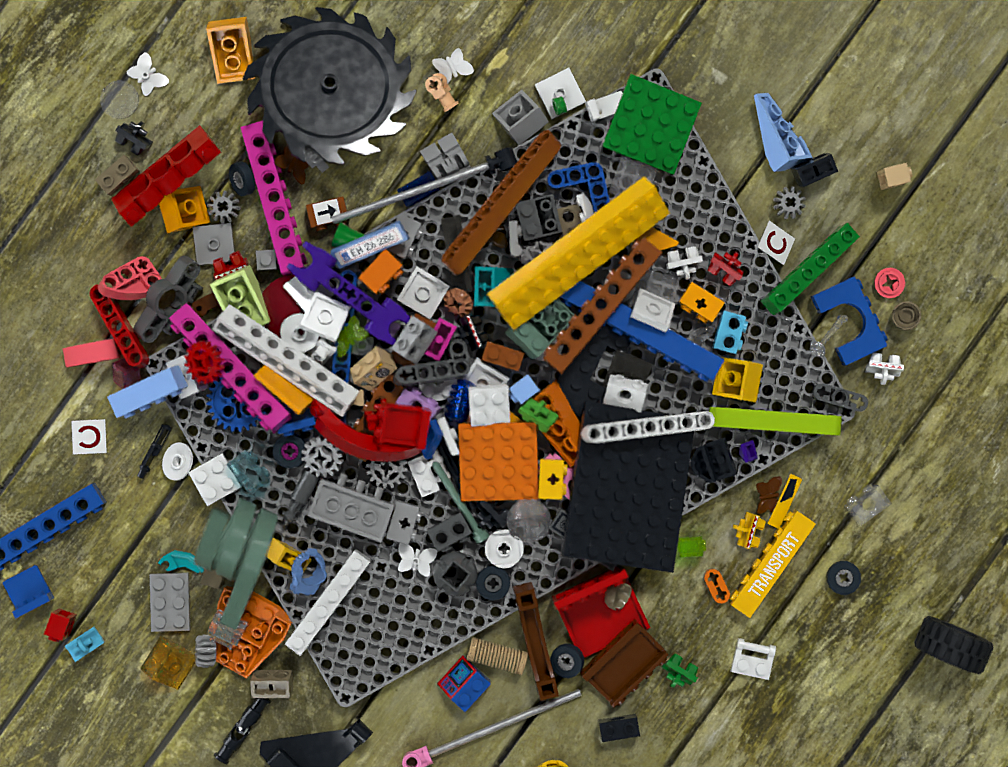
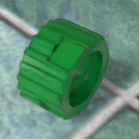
M562 96L552 99V105L557 115L567 112Z

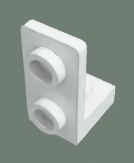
M622 91L596 100L587 101L585 106L591 122L613 115L622 96Z

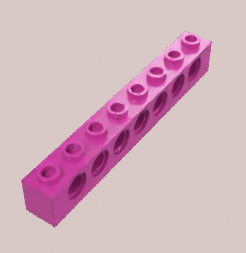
M259 121L240 128L280 271L283 276L293 274L286 268L289 263L303 269L308 262L305 253H301L299 247L302 246L301 237L295 233L294 228L297 227L295 217L290 215L289 210L292 209L290 199L286 198L284 193L287 191L285 181L281 180L279 176L282 170L274 164V155H277L274 143L269 144L262 132L263 121ZM258 140H264L262 147H255ZM263 158H269L270 161L267 165H260ZM268 176L275 177L274 182L271 184L265 183ZM279 194V200L271 202L270 198L272 195ZM283 212L285 217L282 220H276L277 213ZM283 231H290V235L288 238H281V233ZM288 249H295V254L292 257L286 256Z
M187 303L169 317L172 323L170 327L176 334L181 333L185 337L182 340L189 348H191L192 344L199 342L203 338L208 339L211 342V346L217 345L216 351H222L220 358L225 359V361L221 362V365L233 367L230 373H225L224 369L220 370L222 373L221 377L223 378L221 380L222 384L228 390L232 388L235 391V398L240 403L245 402L247 404V411L253 417L256 415L261 420L259 423L266 431L270 429L274 434L291 419L286 409L254 377L247 367ZM188 325H195L192 331H186ZM239 380H246L244 386H236ZM254 393L259 394L257 400H249L250 395ZM266 407L272 408L271 413L268 415L262 414L263 409Z

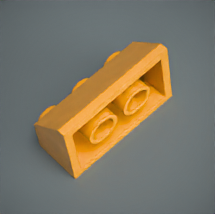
M266 365L254 375L256 379L298 415L303 414L313 401L314 397Z

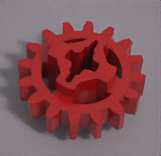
M200 341L192 344V348L186 350L189 355L184 356L188 360V363L184 364V366L189 367L187 374L192 373L191 379H197L198 383L204 382V384H208L218 380L217 377L222 376L220 370L225 369L221 365V362L225 361L224 358H220L222 351L217 352V345L211 346L210 341Z

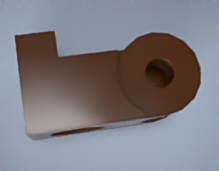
M214 292L196 300L191 305V308L199 317H205L209 311L220 307L222 310Z

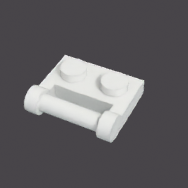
M738 638L731 672L769 680L776 646L770 645L768 647L745 642L744 639ZM743 649L765 653L767 658L764 659L741 653Z

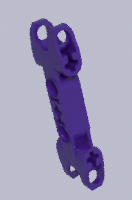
M305 241L302 247L312 256L313 261L311 265L301 269L289 263L286 268L294 274L301 284L313 292L318 289L320 284L370 320L364 327L368 333L376 339L393 346L397 340L389 333L390 324L394 321L408 324L411 319L403 308L388 297L381 305L332 270L338 262L325 250ZM331 279H339L341 282L340 286L332 288L329 285ZM344 284H346L347 286L345 287V289L348 292H351L352 290L355 291L354 296L356 298L347 299V293L342 291V294H340L338 292H340ZM365 301L372 304V309L368 312L361 309V304Z

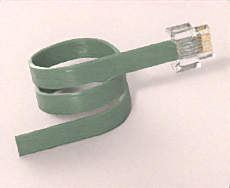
M243 498L238 500L230 521V514L216 508L212 509L194 558L196 565L209 571L216 569L217 575L230 581L237 580L224 612L220 609L217 610L207 631L211 634L210 641L213 640L228 647L229 650L232 649L233 645H238L248 624L246 621L240 620L263 566L278 518L277 514L261 508L249 532L256 511V504Z

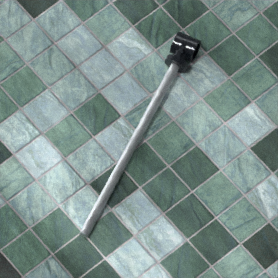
M508 147L494 153L495 157L493 158L490 155L485 156L486 162L333 216L331 217L333 224L489 170L491 175L496 173L495 169L497 168L500 169V172L509 170L517 163L513 148Z

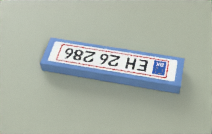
M397 221L332 249L330 254L338 261L336 264L341 269L404 242L409 237L401 222Z

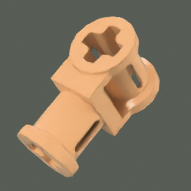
M436 73L426 80L425 87L427 91L432 93L435 100L439 99L444 107V113L459 104L449 92L451 88L443 74Z

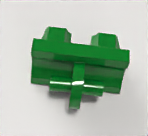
M676 653L661 666V668L669 672L666 678L671 680L669 686L674 688L677 684L683 687L685 683L688 685L695 683L698 679L696 677L698 667L688 663L685 669L681 668L680 664L683 658Z

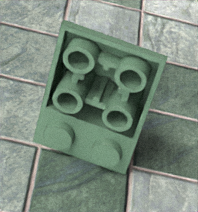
M557 298L516 330L509 327L504 333L532 360L538 358L556 339L557 335L569 325L568 322L575 314Z

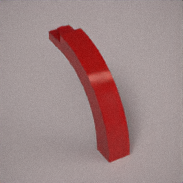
M313 398L309 409L313 417L317 418L314 427L327 441L350 455L371 461L391 462L413 457L422 451V449L409 445L385 442L378 444L374 436L350 428L340 421L327 406Z

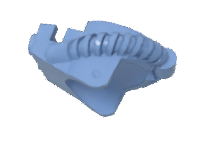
M308 548L307 551L302 552L293 561L291 568L293 581L290 584V589L294 594L314 595L316 590L319 589V585L325 581L327 577L325 561L317 552V549ZM309 556H313L317 560V567L312 573L313 576L302 578L303 569L301 564L309 559Z

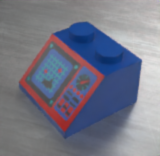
M462 655L437 684L457 706L466 712L491 685V680Z

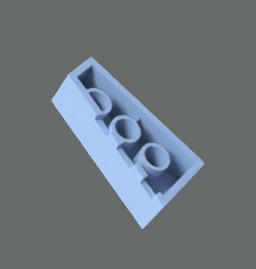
M179 365L107 397L116 418L124 416L126 419L135 415V412L138 410L141 412L151 408L150 404L156 403L157 405L166 401V397L169 395L175 397L183 393L182 389L188 387Z

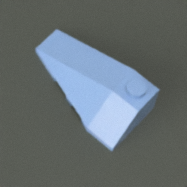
M769 93L755 94L754 99L765 155L773 171H786L791 167L812 159L813 157L801 136L797 137L791 129L794 126L791 122L787 123L781 116L782 110Z

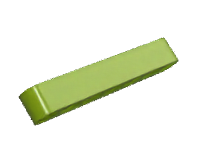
M709 407V412L715 418L714 427L841 435L842 416Z

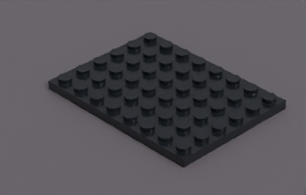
M584 401L561 556L674 573L694 431L588 443L581 436L585 426L668 415L643 410L640 413L632 408ZM686 418L682 420V424L684 427H686L688 424ZM668 420L664 422V428L666 430L669 428ZM647 422L645 426L647 432L651 430V424L649 422ZM629 424L627 427V432L631 434L633 428ZM610 427L608 430L611 437L614 435L613 427ZM591 429L589 434L592 439L596 436L594 429Z

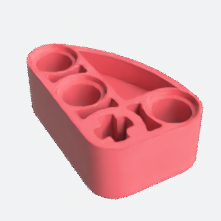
M140 256L106 274L99 283L98 290L103 296L109 298L138 300L146 298L148 289L151 286L148 284V281L155 283L162 278L151 261L144 256ZM121 274L127 275L129 279L123 278ZM105 282L110 283L113 288L107 287Z
M114 339L63 348L66 368L121 358L119 347Z

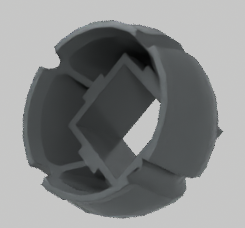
M450 552L440 558L441 561L436 563L434 567L433 577L435 584L439 589H444V593L450 596L466 594L471 590L470 586L475 585L477 580V568L474 561L467 559L466 554L461 552ZM453 562L468 573L458 587L443 577Z

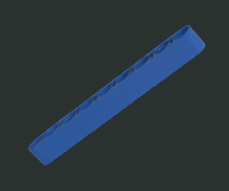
M345 270L340 274L343 278L347 274H352L354 277L352 284L358 288V277L353 271ZM344 284L342 290L338 292L342 294V291H344L345 293H350L352 295V298H356L354 296L355 291L352 290L351 292H348L345 289V287L347 286L346 284ZM352 307L348 312L351 320L348 323H344L340 333L347 332L349 340L346 343H342L338 335L336 342H334V346L337 349L333 353L332 373L336 375L339 370H343L346 373L344 381L349 385L356 310ZM341 351H345L348 354L345 362L338 360L337 356ZM348 410L343 415L342 419H340V421H342L346 425Z

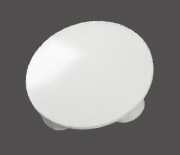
M581 193L576 197L579 207L581 206L583 213H580L581 222H584L594 214V210L588 197Z

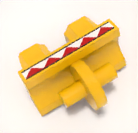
M746 512L745 518L740 519L739 525L733 524L732 527L737 529L735 536L738 537L737 545L747 549L751 547L758 548L760 538L754 536L756 529H764L766 521L759 518L760 516Z

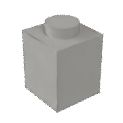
M275 249L256 251L258 271L279 270Z

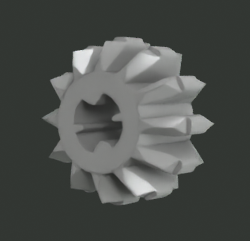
M784 187L783 193L781 191L776 193L780 198H773V201L778 203L773 208H780V211L777 213L778 216L784 212V219H788L790 213L791 218L794 219L796 218L795 212L798 215L802 214L799 208H805L806 205L800 203V201L806 198H799L801 190L794 193L795 187H791L790 191H788L787 187ZM792 199L793 203L791 204L793 206L787 207L785 200Z
M223 191L221 197V194L216 192L217 199L211 196L210 200L214 203L207 204V207L213 208V210L208 212L209 215L215 214L213 220L217 221L220 218L222 224L225 223V217L228 222H232L231 215L236 218L238 217L234 210L239 211L241 209L238 206H234L239 203V200H233L235 196L233 193L228 196L227 191ZM221 203H228V205H226L228 207L227 211H220V209H222L220 207Z
M209 635L197 636L195 640V663L197 667H213L216 662L215 637Z

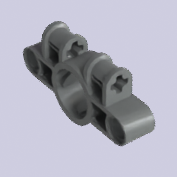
M189 256L180 257L167 277L156 281L148 289L146 294L147 307L133 328L134 333L144 342L151 343L155 341L161 331L172 336L173 330L170 327L172 323L169 317L186 303L195 302L194 298L200 290H203L202 286L194 282L200 273L201 267ZM170 289L176 291L175 298L170 306L160 309L158 304L162 295Z

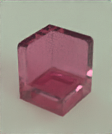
M125 358L112 363L113 381L119 387L125 389L140 382L139 368L129 365Z

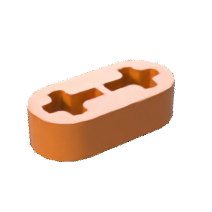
M713 568L706 570L704 581L712 598L717 603L727 602L730 598V593L722 575ZM711 572L714 575L717 574V577L715 578L717 582L716 585H714V583L711 580L708 581L707 579L710 577L709 573ZM717 587H719L722 592H726V594H724V599H721L720 597L716 598V595H718V591L716 589Z

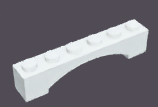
M355 549L287 640L286 646L301 656L371 562V559Z

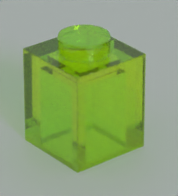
M702 536L679 537V557L703 556V551H706V541L702 540Z

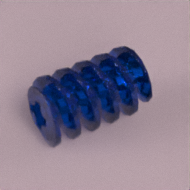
M458 379L457 383L451 384V388L454 390L449 392V395L452 397H449L447 400L450 404H447L445 407L448 410L444 412L445 417L459 423L467 421L468 412L470 411L468 387H476L474 383L465 379Z

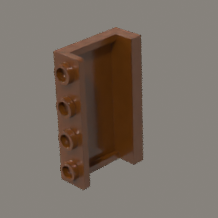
M633 619L582 669L580 674L614 708L616 705H621L630 692L636 691L640 685L639 683L644 678L648 679L658 665L661 666L666 662L668 653L636 619Z

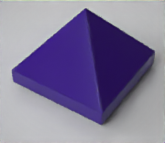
M753 440L740 445L739 455L745 463L758 459Z

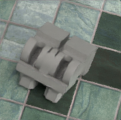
M453 133L437 141L441 148L440 150L433 143L420 151L436 179L471 168Z

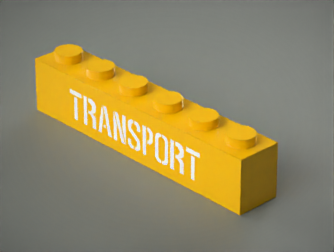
M795 509L786 515L784 519L786 522L783 527H778L774 532L773 536L775 538L771 544L768 542L762 550L764 553L760 559L757 558L751 566L753 568L749 575L745 574L740 582L742 585L738 591L735 589L730 595L729 599L731 601L729 604L749 618L754 614L816 525V523Z

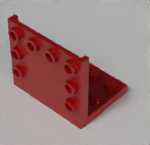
M622 565L617 566L613 572L608 570L552 596L554 605L559 611L573 644L582 651L584 658L602 650L633 619H636L645 629L650 628L633 589L622 609L615 608L616 610H613L604 601L605 591L608 590V586L613 584L618 586L623 583L631 586L628 575Z

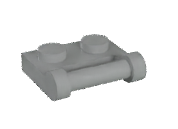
M509 221L510 255L513 258H519L522 253V248L518 245V238H521V225L517 226V221Z

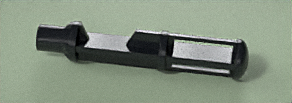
M161 425L145 458L140 464V470L137 474L139 478L144 479L145 475L150 472L149 466L154 456H158L168 435L172 431L169 425Z

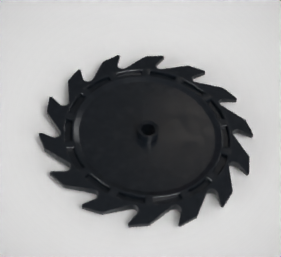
M316 7L315 9L322 17L321 21H314L296 15L280 19V23L292 29L290 32L265 35L254 44L255 48H266L269 52L249 64L242 78L243 81L253 77L260 79L247 99L248 115H251L258 107L264 108L262 132L269 144L273 143L275 134L281 132L291 155L304 163L306 162L304 149L311 148L327 163L344 165L345 162L337 154L339 150L362 156L378 153L380 149L369 144L368 141L370 139L394 136L406 126V123L392 122L390 119L412 104L417 90L415 89L407 93L400 92L401 87L411 73V59L408 55L399 64L394 61L396 38L388 27H386L384 37L378 39L373 32L368 18L363 14L353 12L355 22L349 24L332 9ZM331 83L334 86L327 87L326 84Z

